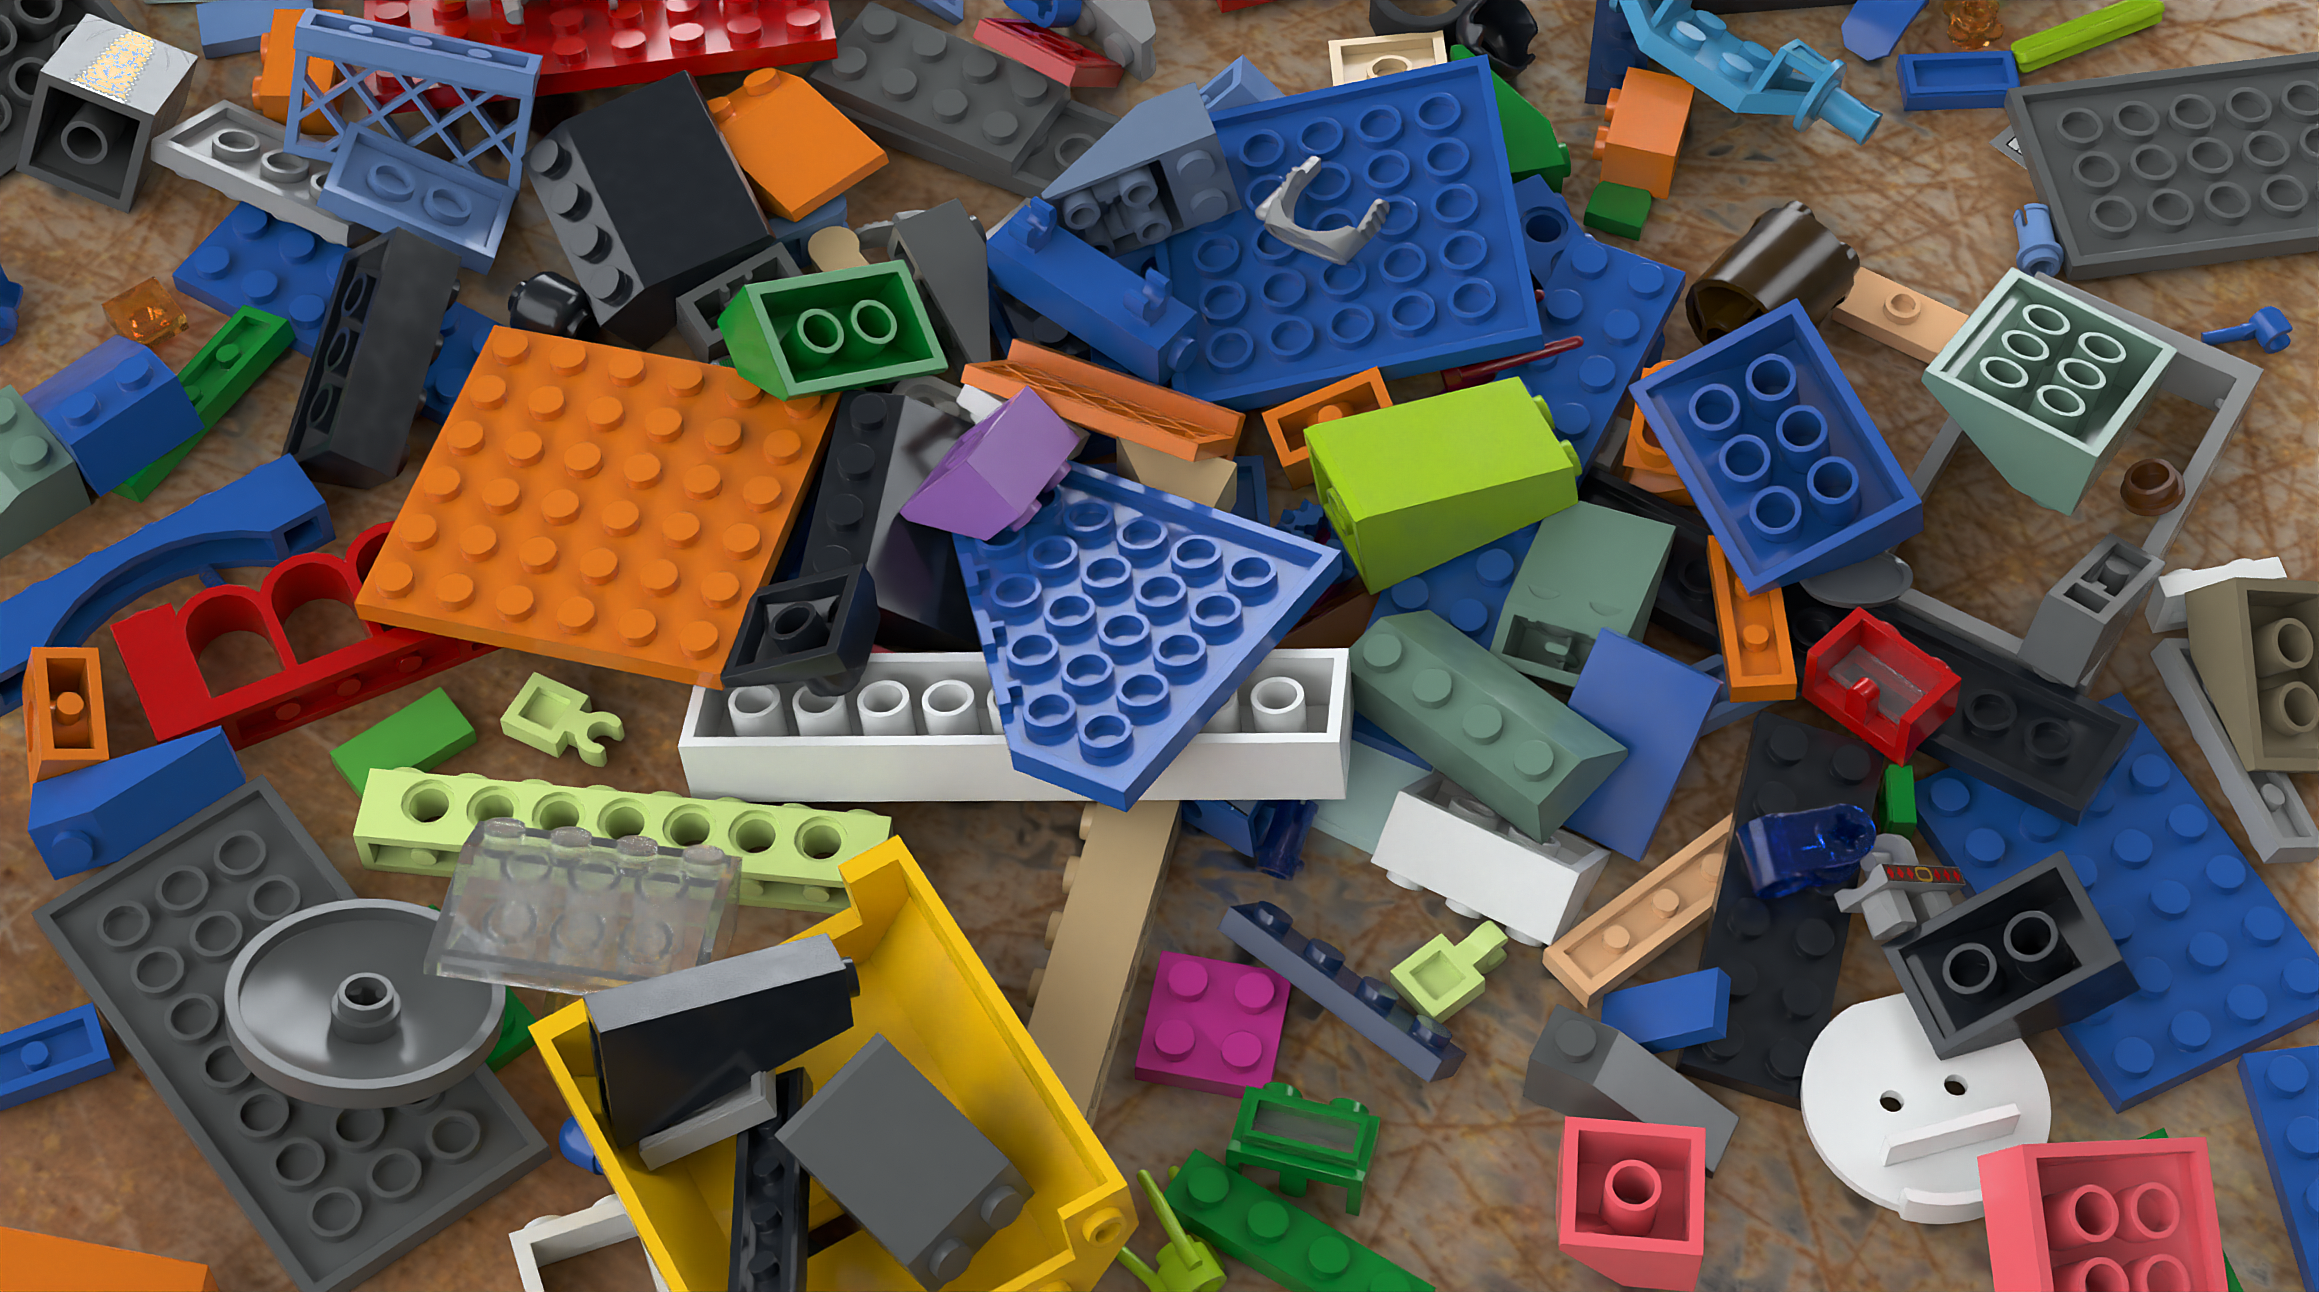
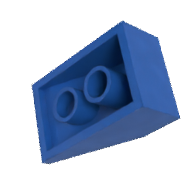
M118 334L21 396L75 460L82 478L100 497L205 428L178 377L149 347Z

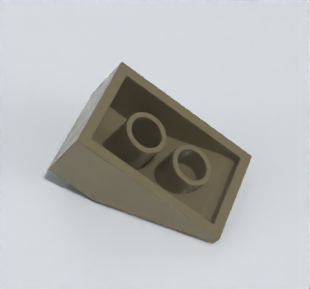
M2233 577L2185 592L2191 657L2246 772L2319 774V581Z

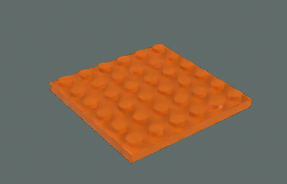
M494 325L354 602L358 617L362 620L724 691L725 685L720 677L722 672L726 670L748 601L757 588L767 586L770 583L834 432L843 391L784 402L739 376L735 368Z

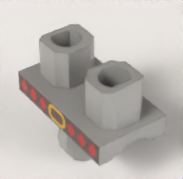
M1883 833L1875 836L1868 843L1860 859V864L1867 881L1860 888L1841 889L1834 896L1841 912L1863 913L1873 940H1890L1952 908L1953 905L1949 895L1966 884L1959 867L1919 865L1915 850L1909 840L1902 835Z

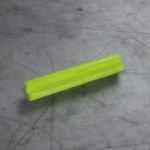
M2124 0L2014 41L2011 44V50L2014 54L2017 71L2025 74L2158 24L2162 21V13L2165 11L2164 3L2160 0Z

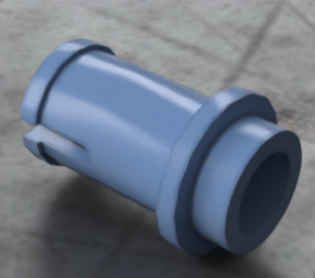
M2040 203L2024 205V210L2026 211L2028 224L2025 223L2024 214L2020 209L2016 210L2013 215V223L2017 231L2020 247L2016 254L2017 267L2021 272L2033 278L2037 271L2054 277L2059 272L2060 266L2064 261V251L2061 245L2055 242L2050 209L2048 206Z

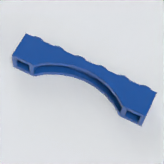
M288 453L271 463L256 467L246 476L215 492L200 496L192 504L159 521L146 524L129 537L102 551L87 555L79 563L44 581L31 584L23 592L0 603V717L23 705L21 687L32 647H81L88 637L117 611L148 592L178 579L200 574L201 571L199 573L197 571L204 565H212L216 570L249 566L275 567L292 556L312 552L335 540L336 535L327 504L293 456Z

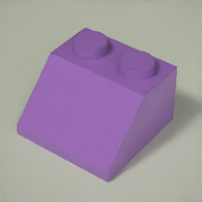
M1027 385L960 436L900 509L899 513L907 521L985 541L1006 526H1009L1016 532L1029 522L1041 508L1042 504L1036 499L1041 490L1044 493L1049 492L1070 471L1072 466L1065 459L1080 442L1081 438Z

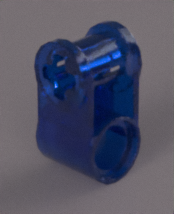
M1836 804L1793 814L1777 813L1763 816L1742 825L1736 831V836L1755 896L1759 899H1771L1786 896L1802 889L1838 884L1848 880L1858 869L1860 860L1864 859L1873 849L1876 840V829L1870 816L1861 808L1851 804Z

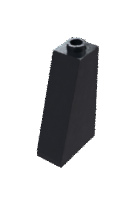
M823 933L583 995L601 1111L617 1147L629 1146L745 1085L751 1081V1076L759 1071L767 1073L852 1028L854 1023L850 998L860 995V986L856 968L851 957H840L828 934Z

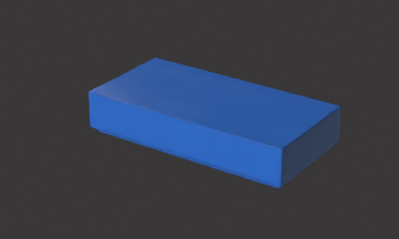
M2012 50L1899 54L1896 65L1904 111L2005 108L2004 100L2007 89L2021 87Z
M1719 967L1604 994L1601 1023L1620 1030L1651 1054L1726 1038L1731 978Z

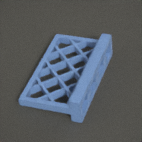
M306 8L295 29L293 49H296L283 153L333 163L348 125L329 101L350 87H353L372 111V113L356 122V124L368 127L378 120L392 139L411 147L416 146L437 132L456 156L450 163L459 167L463 165L466 170L517 190L514 200H518L524 165L520 158L526 154L536 87L540 78L543 56ZM310 56L333 61L346 79L323 94L308 75ZM351 65L361 66L363 68L356 72ZM376 70L393 73L405 89L403 93L383 106L376 100L371 90L363 81L364 78ZM410 77L419 78L423 80L415 84ZM436 82L453 86L465 103L440 117L422 91ZM469 89L482 92L474 96ZM306 91L313 101L303 107ZM495 94L521 99L518 118L501 129L497 127L481 106V103ZM412 98L431 124L407 139L388 113ZM318 108L339 133L325 143L299 138L302 119ZM471 110L489 134V137L466 151L447 125ZM516 131L514 147H512L506 137ZM496 144L511 163L509 179L504 180L485 176L473 161V158Z

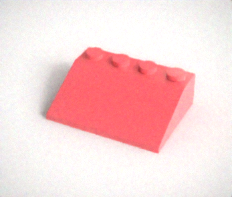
M2206 1137L2021 1144L1977 1156L1995 1292H2229Z

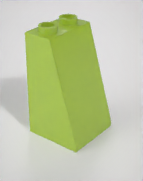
M1519 376L1331 420L1303 429L1320 505L1370 595L1579 503L1575 477L1582 474L1579 458L1567 439L1562 442L1557 440L1552 432L1555 426L1546 402L1541 395L1531 397Z

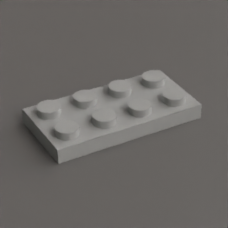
M225 99L152 139L150 160L174 170L177 175L183 178L197 180L222 191L230 199L244 201L265 210L280 221L294 223L317 233L330 243L342 244L347 247L374 230L357 222L341 219L334 213L316 206L332 166L331 162L283 153L286 126ZM300 132L299 138L321 142Z

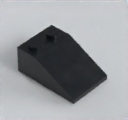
M2063 850L2052 854L1881 945L1940 1061L2079 1022L2141 990L2082 881Z

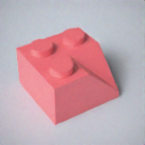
M1565 1116L1558 1152L1556 1226L1559 1250L1622 1286L1694 1292L1704 1250L1706 1128Z

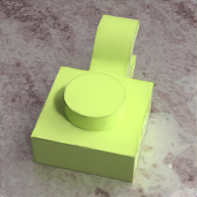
M1492 920L1481 924L1456 946L1441 933L1390 970V984L1419 1015H1425L1442 1024L1485 992V978L1481 974L1492 971L1507 958V953L1501 947L1508 942V937Z

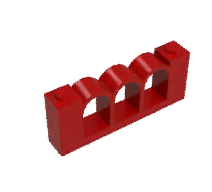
M395 521L376 524L360 533L348 547L344 560L332 554L318 552L295 555L276 565L264 578L259 592L241 585L225 584L207 588L191 597L178 611L177 616L170 602L154 609L138 611L125 620L109 625L157 744L160 745L222 726L234 752L504 647L403 627H396L384 632L380 623L359 619L354 602ZM322 598L338 600L348 605L357 616L367 639L298 665L283 631L285 621L294 609L304 603ZM238 630L254 632L264 637L273 648L282 672L212 698L198 667L203 649L210 641L220 635Z

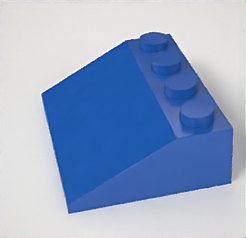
M1797 298L1628 386L1632 397L1750 597L1868 560L1924 530L1921 499Z

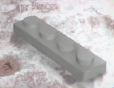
M2164 638L2150 655L2164 679L2167 690L2172 694L2187 721L2194 740L2201 747L2220 782L2223 793L2230 800L2249 835L2250 843L2258 852L2263 863L2312 862L2319 856V831L2287 773L2246 772L2190 654L2189 638Z

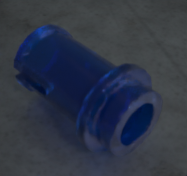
M1277 800L1278 803L1263 846H1256L1253 853L1258 858L1255 866L1256 870L1284 881H1292L1295 872L1303 870L1305 863L1300 857L1314 816L1319 809V806L1310 800H1306L1304 805L1300 804L1301 800Z

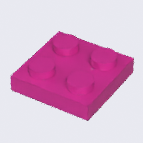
M1161 950L1135 1062V1080L1243 1099L1246 1085L1262 1089L1264 1084L1273 1082L1293 984L1272 969Z

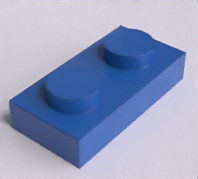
M93 1002L0 1034V1111L116 1071L103 1027Z

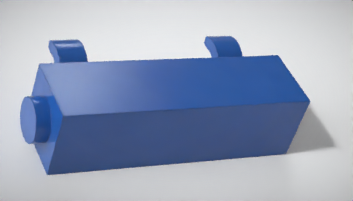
M1037 196L1031 199V208L1027 205L1022 207L986 241L990 282L1142 379L1162 386L1175 372H1184L1196 358L1199 350V342L1197 341V312L1171 296L1172 281L1151 267L1146 271L1145 280L1055 224L1057 210Z

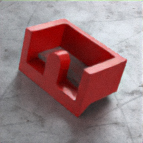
M1858 606L1808 650L1801 695L1903 768L1917 746L1955 713L1962 678L1953 673L1944 661L1937 657L1929 656L1902 637L1894 626L1888 622L1879 621Z

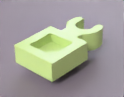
M536 672L531 675L500 719L503 734L557 758L561 756L569 744L578 748L579 755L583 761L597 767H604L607 763L605 747L592 741L596 737L603 735L622 741L625 736L622 721L616 715L604 711L590 713L592 706L588 695Z

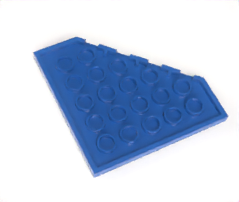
M1065 459L1072 468L1049 492L1044 493L1042 490L1039 492L1036 499L1042 506L1021 529L1014 532L1009 526H1006L987 541L951 532L1014 770L1127 813L1343 571L1342 556L1340 550Z

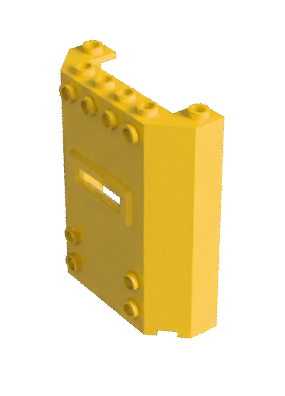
M896 835L838 865L851 907L778 944L781 945L827 933L839 956L851 957L858 975L860 995L850 998L854 1023L852 1028L776 1067L775 1074L804 1066L814 1084V1096L879 1032L1012 1162L1035 1192L1023 1205L1018 1217L1007 1227L999 1229L973 1255L966 1270L956 1279L947 1282L938 1292H1091L1139 1225L1129 1186L899 835ZM583 998L528 1026L551 1076L668 1291L728 1292L737 1134L650 1171L639 1155V1141L632 1145L618 1148L601 1111ZM811 1176L808 1233L845 1213L827 1196ZM863 1229L807 1259L806 1292H927Z

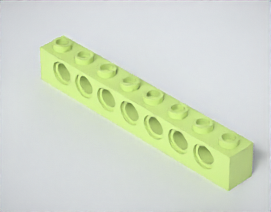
M398 767L394 770L370 768L353 833L365 870L837 914L851 907L838 865L894 837L891 816H880L864 809H853L847 812L812 809L799 803L773 806L751 804L734 797H722L717 800L682 797L669 791H657L652 794L622 792L605 785L579 788L553 785L540 779H527L522 782L488 779L475 773H463L458 776L429 774L411 767ZM443 816L433 822H424L431 817ZM507 822L506 825L499 828H488L495 823ZM564 828H571V829H572L571 831H569V832H567V833H565V834H560V835H555V834H553L555 831L560 830V829H564ZM628 834L638 835L637 837L627 841L617 840L618 838ZM693 840L704 841L693 847L682 846L686 842ZM758 846L768 847L767 850L760 853L747 852L749 849ZM824 852L834 854L826 859L812 858L814 855Z

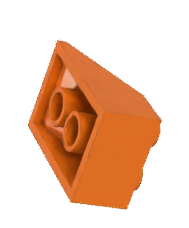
M776 68L757 70L744 79L743 86L729 95L707 101L761 209L795 223L889 163L886 152L803 78Z

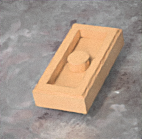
M1860 267L1854 276V285L1848 298L1833 308L1831 317L1832 320L1929 365L1969 318L1968 315L1863 267Z

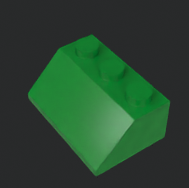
M904 259L744 285L717 320L738 375L784 402L944 373L949 367Z

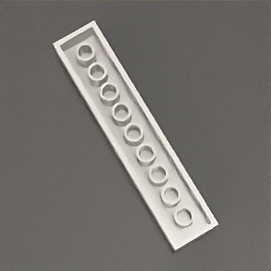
M1273 649L1138 800L1346 799L1355 706L1349 649ZM983 652L870 653L867 667L858 685L849 693L838 697L815 696L809 691L803 681L764 686L725 687L724 691L694 685L678 744L691 798L717 800L722 797H734L746 802L1095 801L1014 770Z

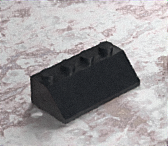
M399 226L344 254L281 453V457L290 453L310 481L369 490L391 481L401 474L410 455V446L406 444L411 424L418 418L426 402L427 391L423 388L427 371L438 358L443 346L444 337L443 334L439 333L445 312L454 304L460 290V280L456 276L462 259L461 256Z

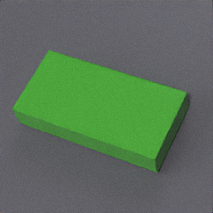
M439 687L329 753L333 765L362 801L370 768L394 770L398 767H411L426 773L478 741L474 728L444 690Z

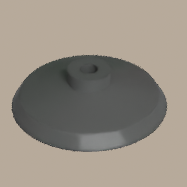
M1883 551L1868 560L1812 578H1806L1799 582L1812 597L1823 603L1842 608L1856 609L1859 606L1862 609L1889 604L1901 597L1913 582V572L1902 559Z

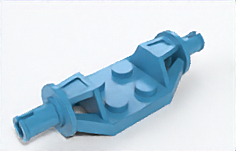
M1692 0L1609 1V8L1616 13L1624 12L1640 51L1735 113L1795 115L1793 129L1799 133L1805 132L1815 121L1822 118L1854 139L1860 146L1870 139L1882 120L1883 113L1875 111L1841 89L1842 80L1847 70V63L1840 59L1830 62L1798 38L1782 46L1774 57L1768 49L1752 41L1743 42L1727 32L1726 24L1714 14L1703 10H1693L1690 7ZM1793 69H1796V70L1800 71V72L1803 73V74L1796 73V72H1792V71H1793Z

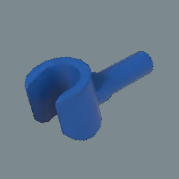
M2268 306L2257 311L2249 319L2248 323L2202 332L2201 342L2213 346L2256 338L2266 353L2273 354L2289 346L2291 340L2286 333L2291 332L2293 328L2279 309Z

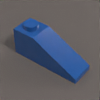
M222 726L214 727L34 783L28 833L54 880H58L119 861L245 784L246 774Z

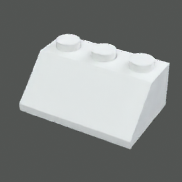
M1436 772L1398 791L1371 862L1387 869L1386 877L1395 884L1414 891H1422L1424 887L1447 897L1445 904L1453 911L1475 919H1481L1485 915L1506 925L1505 932L1511 938L1526 945L1541 947L1543 943L1551 946L1568 932L1605 868L1611 851L1561 828H1558L1541 845L1450 778Z

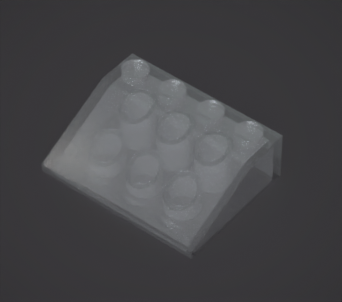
M496 817L487 821H479L462 846L424 960L423 973L583 996L722 960L737 931L743 857L725 855L722 849L711 845H692L685 849L660 846L656 840L638 835L625 836L619 840L595 837L588 830L574 826L558 827L552 831L525 827L524 822L509 817Z

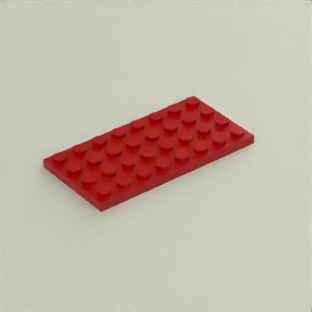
M364 0V19L543 56L535 96L655 82L683 70H687L695 77L838 59L836 36L828 0H617L618 9L612 10L608 0H529L526 4L522 5L524 9V24L521 25L510 24L507 21L501 0H466L445 4L444 0ZM376 70L365 78V84L382 106L405 91L393 73ZM410 77L415 84L423 80L419 78ZM436 82L422 91L434 109L455 107L465 103L453 86ZM469 89L474 96L482 92ZM495 94L483 103L517 98ZM411 98L388 114L421 110ZM367 106L368 114L372 113V111Z

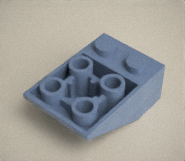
M1195 82L1138 103L1041 193L1043 201L1057 210L1055 224L1111 259L1149 244L1159 243L1170 236L1206 222L1218 220L1224 215L1242 209L1216 131Z

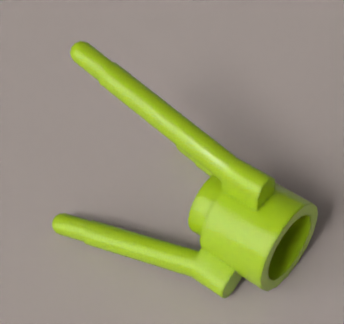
M1171 1166L1168 1168L1167 1173L1170 1182L1179 1172V1167ZM1143 1169L1138 1171L1137 1180L1171 1242L1164 1246L1156 1255L1155 1259L1160 1265L1157 1273L1125 1245L1115 1258L1144 1282L1151 1292H1218L1227 1280L1223 1272L1226 1267L1209 1242L1191 1232V1235L1185 1234L1150 1173Z

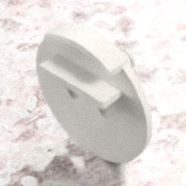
M1905 992L1852 1005L1837 1015L1823 1029L1814 1042L1807 1057L1801 1080L1800 1097L1803 1120L1808 1135L1822 1160L1851 1189L1876 1204L1897 1211L1900 1218L1907 1221L1927 1224H1951L1984 1217L1977 1156L2021 1144L2047 1143L2049 1136L2051 1103L2047 1083L2037 1060L2021 1038L1940 1061ZM1948 1081L1959 1082L1965 1088V1094L1959 1096L1952 1095L1947 1092L1944 1084ZM1885 1097L1895 1098L1901 1104V1110L1897 1112L1887 1111L1882 1107L1880 1100Z

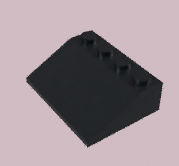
M687 70L680 71L562 121L520 158L581 288L586 292V298L599 326L644 352L677 325L676 298L759 254L777 240L693 75Z
M852 389L843 391L799 578L864 563L875 581L878 611L881 616L873 644L947 652H982L951 532L907 521L899 513L900 509L959 437L976 424L906 395Z

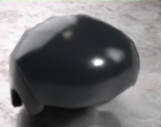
M1472 0L1460 13L1455 31L1457 44H1463L1475 56L1487 54L1490 69L1505 82L1514 79L1536 59L1533 53L1528 54V46L1538 33L1537 23L1521 0Z

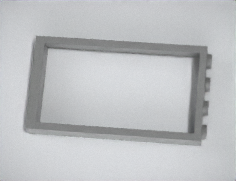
M2037 271L2034 276L2035 279L2177 348L2178 351L2160 388L2218 413L2183 474L2186 488L2183 501L2172 511L2159 516L2141 548L2164 561L2246 415L2264 369ZM1949 415L1910 479L1911 485L1922 501V507L1966 436L1965 431L1951 415ZM1900 543L1885 551L1894 555ZM1910 587L1901 597L1889 603V605L2036 673L2032 665L2016 657L2024 641L2021 638ZM2134 613L2097 665L2075 688L2065 683L2060 685L2088 697Z

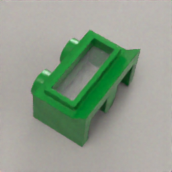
M1281 1082L1266 1083L1262 1089L1246 1085L1233 1134L1226 1148L1225 1166L1241 1175L1245 1164L1280 1172L1279 1190L1283 1194L1295 1198H1301L1306 1195L1310 1179L1348 1188L1346 1213L1359 1216L1378 1146L1381 1117L1369 1115V1110L1365 1105L1348 1098H1335L1330 1101L1329 1105L1302 1099L1303 1096L1298 1089Z

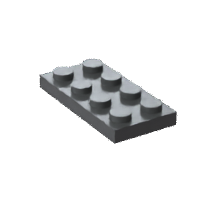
M872 1L866 5L836 43L838 59L823 60L810 76L811 86L824 98L1012 178L1071 100L1070 87L1031 67Z

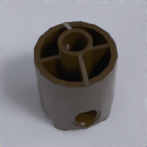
M1790 201L1783 208H1772L1758 216L1749 232L1728 247L1695 281L1685 299L1687 319L1695 336L1703 346H1706L1797 298L1816 330H1818L1829 311L1848 298L1854 285L1853 274L1860 266V259L1851 246L1839 242L1827 227L1815 219L1813 212L1808 206L1798 201Z

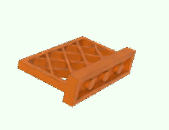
M1022 338L1012 339L1006 360L965 364L960 381L961 383L1010 399L1028 385L1058 416L1068 419L1079 427L1114 439L1118 436L1190 462L1216 457L1233 461L1246 415Z

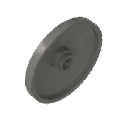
M351 899L324 903L303 909L280 919L261 931L242 949L228 973L224 992L225 1024L228 1038L238 1058L254 1075L269 1086L302 1101L345 1109L395 1107L429 1098L451 1088L472 1074L488 1058L500 1038L505 1020L506 988L503 970L497 957L486 942L469 927L442 912L409 902L388 899Z

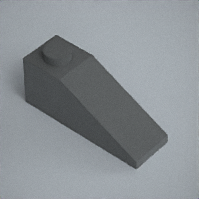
M956 198L894 223L886 252L892 261L905 260L940 347L959 381H961L965 364L991 361L987 237L978 218L974 215L968 216L959 198Z
M2109 533L2046 593L2016 657L2032 665L2033 670L2045 680L2058 684L2065 683L2075 688L2097 665L2161 575L2166 562Z
M1556 1004L1529 1057L1523 1097L1569 1117L1706 1128L1705 1176L1713 1178L1740 1117L1620 1030Z

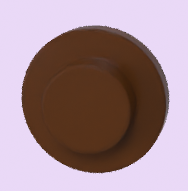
M2159 458L2144 459L2133 464L2125 473L2124 481L2120 488L2121 499L2125 508L2140 516H2159L2168 513L2183 501L2186 493L2183 476L2170 462Z

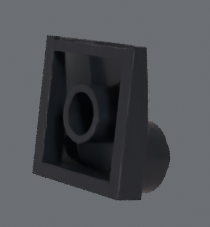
M864 563L757 588L748 601L726 670L722 672L720 677L725 687H751L803 681L809 691L818 697H838L853 690L860 682L861 676L867 667L881 617L878 611L875 581Z

